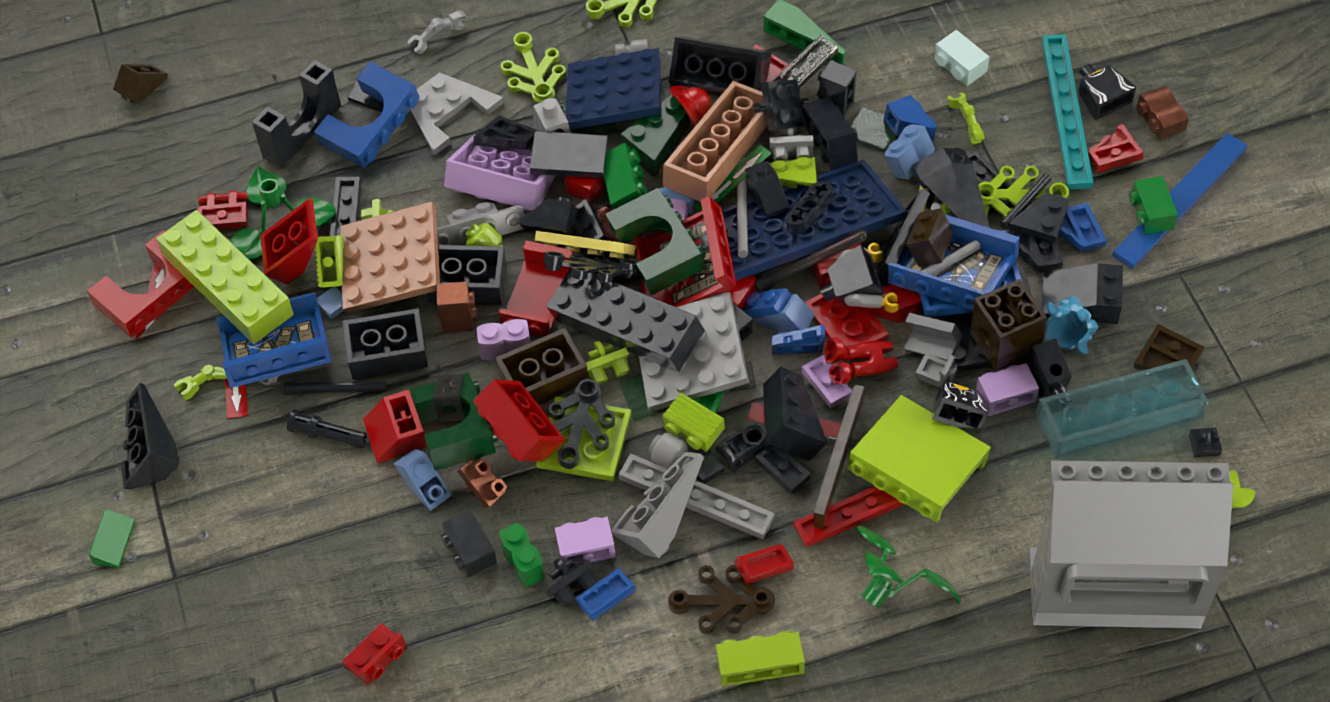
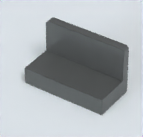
M909 313L905 321L911 330L904 347L907 352L922 356L927 353L948 361L950 355L954 356L962 338L956 324Z

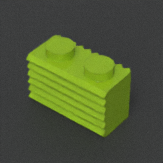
M343 235L318 237L317 248L315 249L317 252L315 254L317 257L316 261L318 262L316 266L319 272L317 274L319 277L317 281L320 282L318 286H343Z
M679 393L675 401L663 414L665 430L676 437L679 435L686 439V442L696 450L700 448L707 452L725 429L724 418L682 393Z

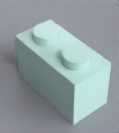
M955 30L936 44L934 59L941 67L952 73L955 79L968 86L987 72L990 56L959 31Z

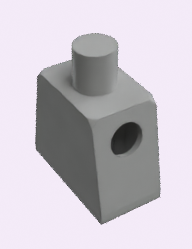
M555 98L545 99L543 102L533 106L536 130L541 132H554L555 130L558 133H570L568 121Z

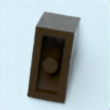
M121 64L113 90L121 94V98L126 101L145 100L167 79L168 73L151 64Z

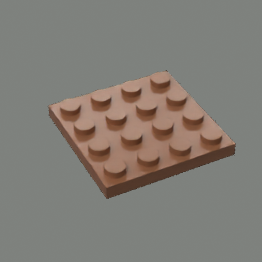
M432 201L340 226L344 242L342 300L343 310L347 314L437 291V284H440L436 206Z

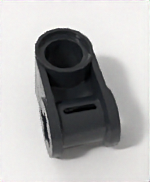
M750 424L732 436L724 438L717 444L715 450L718 454L723 455L728 462L727 466L730 471L742 468L745 464L755 459V455L767 446L765 429L761 425ZM752 439L759 440L758 442H750Z

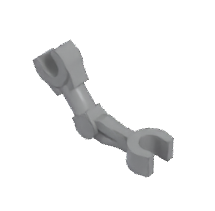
M458 10L450 14L448 18H434L421 36L414 35L407 43L413 48L418 44L414 51L421 55L427 49L426 41L438 31L447 27L452 30L463 29L464 24L460 20L467 19V15L463 11Z

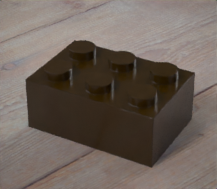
M566 328L495 357L500 379L520 381L538 405L555 398V396L557 397L576 389L582 380L589 379L587 365Z

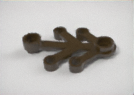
M704 565L698 570V579L701 583L710 586L719 595H688L683 590H676L669 595L668 606L672 613L678 615L686 613L690 607L719 606L710 615H703L699 618L698 628L704 634L712 633L715 625L736 606H746L738 615H730L726 619L727 631L737 634L742 630L743 625L756 613L765 614L773 609L775 595L768 588H756L751 583L746 584L736 565H731L726 569V580L731 584H736L745 593L735 594L715 576L714 569L711 566ZM709 572L711 576L703 577L702 574ZM731 572H736L739 575L737 577H731L729 574ZM677 597H681L684 600L682 602H676L674 599ZM758 597H765L766 600L763 601V602H760V601L757 600V598H758ZM708 621L711 623V626L704 627L702 623ZM733 621L739 623L737 627H732L729 624Z

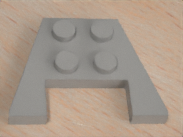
M439 72L417 89L420 98L417 105L411 108L409 112L416 125L419 126L425 141L430 146L432 154L436 155L451 144L450 137L438 128L440 125L470 103H473L486 115H489L503 105V98Z

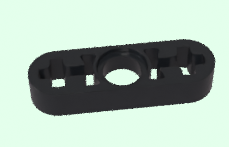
M824 181L814 183L786 215L787 230L790 233L801 234L806 232L833 200V189L830 183ZM808 206H815L814 208H811V209H805V207H808Z

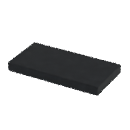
M924 189L920 190L905 208L907 216L897 223L883 251V259L876 266L881 283L888 276L889 263H897L918 214L921 213L930 193Z

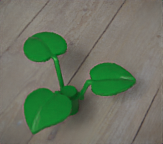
M259 166L255 169L249 180L247 193L248 199L252 203L261 204L262 206L261 229L259 232L251 228L243 229L237 232L231 239V243L250 261L262 257L260 235L265 232L266 207L275 208L283 201L290 211L295 209L284 194L287 189L285 180L281 176L268 172ZM310 197L313 200L316 228H318L335 215L336 209L332 204L322 199ZM308 198L301 199L297 203V207L301 205L304 201H306Z
M860 525L857 527L856 531L860 532L872 544L879 547L882 552L881 559L869 551L865 553L869 575L874 576L862 593V596L870 604L880 608L888 596L893 598L897 592L920 577L928 579L938 587L954 595L958 605L961 603V598L952 584L943 576L928 568H924L903 582L902 577L885 563L889 553L896 554L893 545L880 534ZM889 579L901 584L892 589L893 583Z

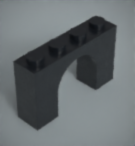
M313 60L299 74L303 89V101L297 115L289 124L286 116L268 106L252 121L262 158L279 168L314 135V131L327 115L332 116L341 107L333 70L316 60Z

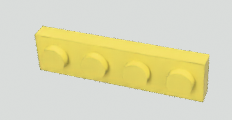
M536 231L535 241L544 242L545 245L554 247L563 245L566 246L565 249L579 253L580 248L588 249L587 254L602 256V251L610 252L609 257L624 259L625 254L634 256L635 251L634 245L541 231Z

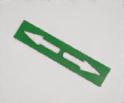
M760 144L731 171L711 198L718 203L746 177V168L763 162L771 152ZM699 201L693 207L700 212L702 211V205Z

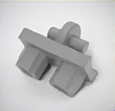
M788 128L787 135L769 137V151L771 152L769 157L773 158L774 161H787L791 157H797V159L801 157L811 158L813 156V135H793V128Z

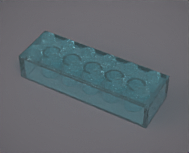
M1187 359L1041 398L1039 399L1036 417L1056 459L1203 418L1208 400Z

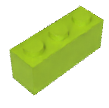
M782 631L773 636L755 635L747 640L736 641L729 639L721 642V644H716V659L721 686L804 674L805 660L799 632Z

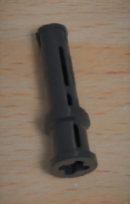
M296 409L292 410L287 421L288 432L298 431L307 434L310 438L321 436L359 448H363L367 441V432L322 421V418L318 415L311 417L301 414Z

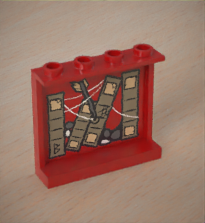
M710 196L701 199L702 211L683 220L684 228L689 227L693 233L695 245L700 244L706 255L703 258L705 269L652 296L641 280L639 287L642 294L674 307H679L725 293L737 287L722 208ZM658 232L645 239L641 236L635 238V244L633 245L635 246L634 252L637 255V261L640 262L662 251L670 243L672 236L665 232Z

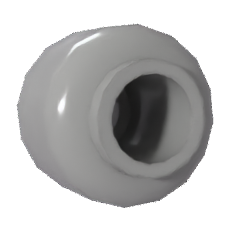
M664 433L663 435H657L653 439L649 447V453L653 463L669 469L687 452L688 446L684 440L675 435Z

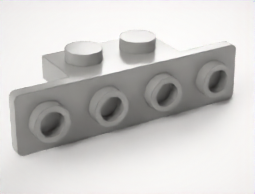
M484 202L478 204L476 208L468 210L458 209L451 215H447L449 225L437 228L438 245L466 246L468 238L466 232L474 224L479 226L482 223H488L500 235L522 230L524 228L519 225V221L525 216L523 207L517 205L498 211L494 203Z

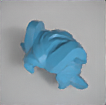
M1075 296L1060 300L1059 307L1049 302L1047 311L1050 317L1045 327L1046 341L1056 338L1062 349L1065 348L1068 351L1075 348L1083 355L1088 354L1087 341L1092 339V335L1099 327L1095 320H1091L1090 312L1083 308L1081 302Z

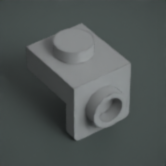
M925 353L916 371L915 378L939 388L943 381H953L958 368L954 366L955 356L950 355L948 361Z

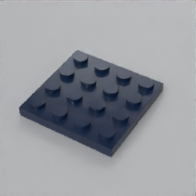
M659 48L621 53L619 55L576 61L568 64L566 119L569 130L661 114V53Z

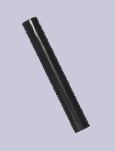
M1044 173L1000 222L1003 228L1008 229L1011 220L1024 211L1052 180L1049 174Z

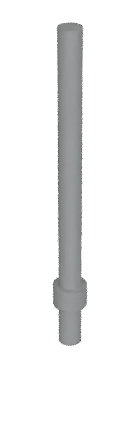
M744 157L739 161L736 167L745 159ZM746 177L737 185L738 256L741 258L748 256Z

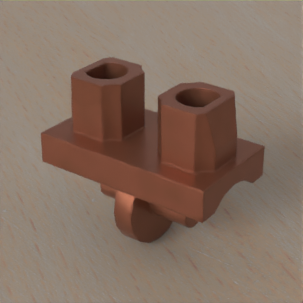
M477 458L468 461L457 472L467 484L465 490L468 493L473 492L483 506L488 508L506 491L507 486L502 479H496L490 471L491 465L485 458Z

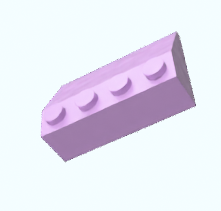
M475 134L446 161L444 187L450 188L457 193L465 192L475 195L479 199L494 200L501 205H521L523 211H532L541 205L556 176L530 174L531 149L473 145Z

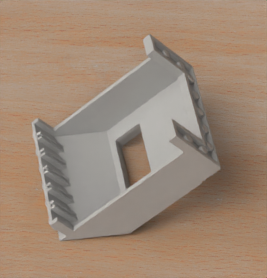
M1051 461L1049 466L1051 495L1038 547H1030L1028 552L1033 625L1201 628L1228 565L1233 483H1230L1228 463ZM1077 579L1168 581V584L1074 581Z

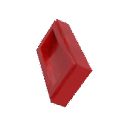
M782 544L736 557L734 561L746 584L791 571L795 566Z

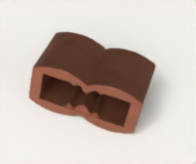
M1163 86L1139 95L1136 105L1137 112L1141 117H1144L1148 122L1150 131L1153 134L1155 133L1159 139L1186 131L1189 118L1183 107L1176 102L1169 88Z

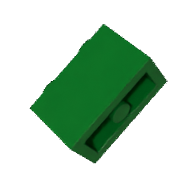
M1163 176L1135 180L1132 191L1129 192V202L1136 209L1137 223L1142 225L1144 233L1151 234L1174 230L1178 213Z

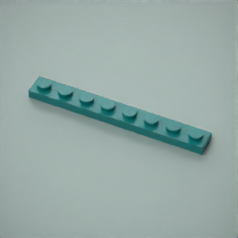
M1066 34L1042 35L1041 43L1067 187L1069 190L1092 189L1093 178Z

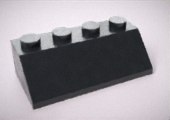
M675 37L668 84L697 87L707 91L724 93L729 85L735 81L761 92V83H765L769 74L772 51L690 37Z

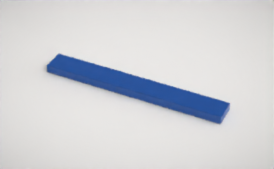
M1226 133L1171 190L1170 195L1178 213L1176 223L1246 151L1247 144ZM1138 225L1113 251L1112 256L1133 269L1170 230L1145 234L1142 225Z

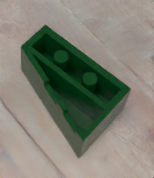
M671 95L661 103V114L642 117L622 132V144L626 143L631 150L635 149L641 159L639 165L656 178L660 167L668 160L669 153L674 146H677L689 128L690 117L681 103Z

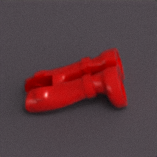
M836 337L829 338L825 345L826 364H833L829 368L828 373L832 381L837 385L847 384L851 378L886 373L899 366L897 357L884 358L883 354L894 350L892 342L868 341L844 346L842 340ZM854 359H865V360H866V361H862V362H851V363H849V364L846 363V362H840V361H851V360H854Z

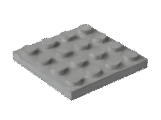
M729 291L677 307L696 315L705 330L680 372L639 356L647 405L651 412L669 407L678 397L679 393L693 400L749 383L734 305Z

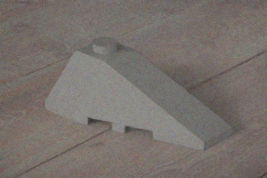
M685 452L663 474V481L653 489L649 487L644 492L647 497L636 508L631 505L624 512L611 530V533L642 554L660 558L668 550L669 544L675 537L704 457L698 453Z

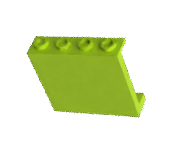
M901 395L850 452L847 469L856 476L872 483L876 488L895 497L901 503L920 512L924 517L938 523L944 507L977 468L981 470L984 467L991 447L955 426L933 420L932 412Z

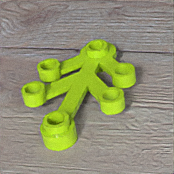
M589 0L586 3V13L591 19L597 20L602 17L604 12L627 4L623 13L618 16L621 27L628 28L632 25V15L640 0H609L606 2L602 0ZM647 0L645 5L640 7L639 13L642 20L653 18V8L657 0Z
M527 32L517 33L513 38L514 47L518 52L522 53L528 69L514 64L513 61L506 60L501 63V72L505 76L515 74L532 80L534 85L521 82L518 77H512L507 81L508 90L512 93H518L519 91L532 95L536 103H541L548 98H555L554 87L559 80L565 79L566 68L560 64L555 65L552 68L551 76L546 82L543 81L542 77L551 64L559 61V51L556 48L547 49L545 57L537 66L531 51L533 46L531 35Z
M1003 166L999 174L991 182L979 183L980 193L988 195V197H985L981 194L984 206L991 205L1003 215L1004 219L1012 209H1009L1001 200H1009L1013 205H1016L1030 190L1023 188L1028 183L1036 181L1039 175L1036 167L1027 166L1023 174L1008 189L998 188L1004 182H1010L1013 179L1015 171L1011 166ZM1003 172H1008L1010 176H1005ZM1027 172L1033 173L1034 176H1029ZM1057 182L1052 184L1049 190L1043 189L1034 200L1039 199L1045 193L1058 194L1060 197L1067 198L1069 189L1065 184Z

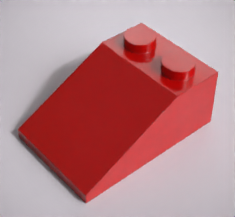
M308 198L260 235L265 276L288 285L304 273L318 241L312 199Z

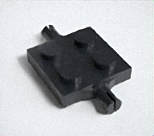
M797 79L761 83L762 102L755 103L753 108H759L753 110L756 113L764 112L768 131L805 126L802 104H806L804 102L810 100L807 97L800 98Z

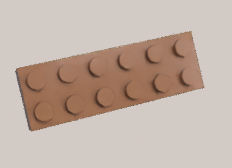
M733 81L664 163L663 186L700 202L701 199L707 196L711 197L768 126L764 112L756 113L753 110L759 108H753L755 103L762 102V92Z

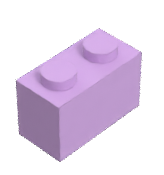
M1027 363L1019 366H1009L999 372L985 373L978 378L976 390L980 393L989 410L988 416L1036 402L1039 387Z
M593 517L584 522L565 523L555 528L560 558L564 563L569 559H573L576 565H581L588 560L595 562L615 558L614 542L608 517Z

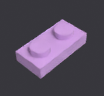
M822 355L802 366V373L831 409L850 399L852 390L847 384L837 385L832 381L828 373L832 365L826 364L825 357Z

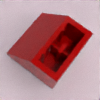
M409 389L384 397L363 418L377 463L408 454L414 449L421 450L427 448L424 431Z

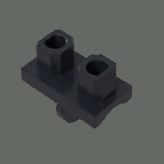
M557 558L553 561L556 569L550 572L549 575L552 580L559 576L562 579L551 585L546 594L550 599L555 597L565 607L576 598L569 585L576 581L583 592H585L597 583L591 572L593 565L588 560L570 572L569 569L576 565L573 559H569L564 563L560 558Z

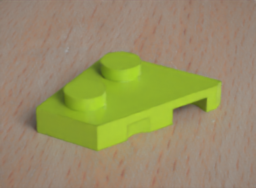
M801 157L788 161L777 160L769 163L777 173L781 186L797 189L798 184L807 185L810 188L814 183H817L815 157Z

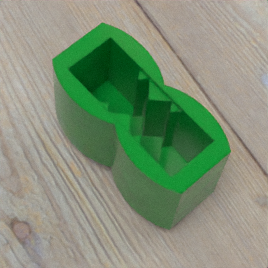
M516 522L500 530L503 554L506 560L514 566L520 583L528 588L543 580L544 570L541 555L530 544L525 528Z

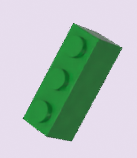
M626 143L607 152L605 157L604 176L610 204L614 209L648 193L647 187L642 180L645 176L639 166L641 159L635 149L631 150Z

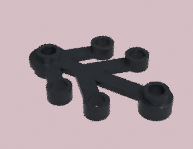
M555 251L544 253L543 263L546 264V269L559 271L561 266L574 267L572 277L579 280H586L588 273L598 272L597 280L601 282H613V276L621 275L625 278H635L636 275H639L636 265L639 261L632 259H621L620 263L605 257H595V260H592L582 255L572 254L569 260H564L565 255L563 253Z
M592 379L582 380L577 385L573 395L560 402H553L549 406L550 417L554 420H559L553 423L559 432L572 426L568 444L561 447L558 451L559 464L566 469L576 467L580 461L578 446L584 427L593 438L596 450L605 451L609 447L608 436L601 432L588 414L591 405L598 413L600 425L604 429L614 427L615 415L608 411L600 400L601 388ZM579 404L577 411L564 417L565 410ZM554 409H560V410H561V411L558 412V413H554V412H553ZM605 418L612 419L610 422L603 421ZM599 440L606 441L604 444L597 443ZM566 458H573L571 461H565Z

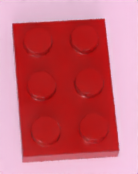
M822 293L804 302L815 314L813 321L816 325H824L827 339L837 337L842 340L844 346L868 341L888 340L889 333L868 307L846 306L837 297L826 301Z

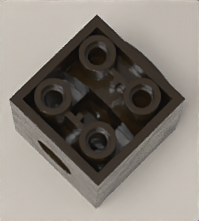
M1018 279L974 299L970 333L997 372L1026 359L1032 346L1043 343L1047 317L1021 279Z

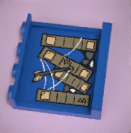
M946 215L954 232L944 258L974 240L979 242L980 249L933 276L920 272L931 265L919 267L907 247L897 264L889 263L888 283L973 310L975 298L999 288L1018 257L1020 237Z
M315 292L290 298L294 315L255 344L242 334L225 316L216 317L225 360L223 367L230 388L332 362Z

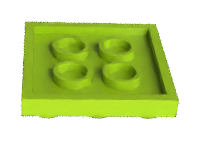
M555 396L554 402H560L565 398ZM579 404L565 410L564 417L577 411ZM590 405L588 414L601 432L608 436V449L605 451L596 450L593 438L584 427L578 446L580 457L578 465L572 469L562 467L559 464L558 451L561 447L568 444L572 430L571 426L560 432L565 441L545 461H536L537 468L614 482L632 415L631 410L605 405L608 411L614 413L615 425L611 429H604L600 425L598 413ZM560 409L553 410L554 413L561 411ZM549 417V419H550V421H551L552 423H555V422L559 421V420H554V419H552L551 417ZM605 418L603 421L610 422L612 419ZM599 440L597 443L604 444L606 441ZM566 458V459H565V461H571V460H573V458Z

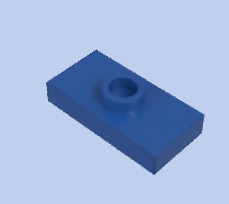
M618 568L577 596L575 600L593 622L634 593L636 587L623 571Z

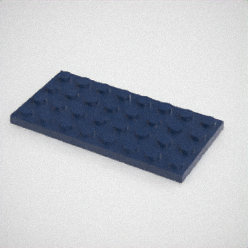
M864 159L817 176V182L824 181L832 185L833 200L804 233H790L787 230L786 215L807 192L809 186L798 184L797 189L784 187L783 191L790 210L769 218L765 216L754 199L747 200L748 256L745 258L738 256L737 204L722 209L735 280L737 281L900 222L907 216V211ZM808 206V207H805V209H811V208H814L815 206Z

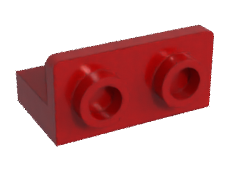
M380 623L342 662L344 667L368 685L372 680H377L384 673L385 667L392 660H397L403 654L406 644L399 632L395 634L384 624Z

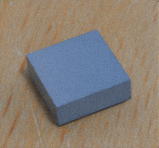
M335 286L316 298L319 308L331 320L344 311L342 293Z

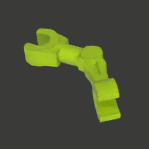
M959 93V98H953L951 95L947 96L948 106L953 109L959 108L962 111L969 127L968 132L971 144L982 143L981 140L985 139L984 133L976 121L974 107L966 102V94Z
M206 365L193 378L188 376L180 379L174 386L178 392L182 391L181 395L185 400H188L200 389L199 385L206 380L227 379L223 368Z

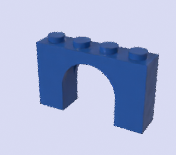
M372 62L368 63L356 80L362 92L384 103L383 111L378 119L366 126L353 127L327 115L314 131L320 145L364 169L369 162L375 159L379 149L389 141L391 134L397 126L403 123L405 116L411 108L417 105L420 98L414 84Z

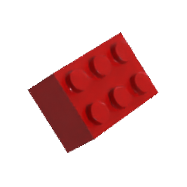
M494 379L473 400L478 407L480 416L489 421L493 427L494 434L505 442L509 448V454L515 460L545 461L565 441L564 437L520 381Z

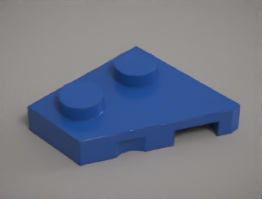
M1088 203L1067 209L1059 231L1061 237L1082 253L1106 246L1107 240Z
M824 325L773 335L771 341L772 354L823 352L825 339Z

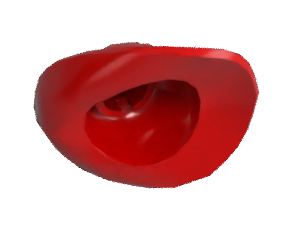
M673 86L670 88V93L681 103L695 127L712 106L710 96L706 91L697 87Z

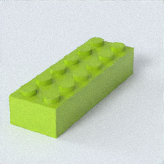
M197 210L156 238L162 255L253 344L294 315L289 298Z

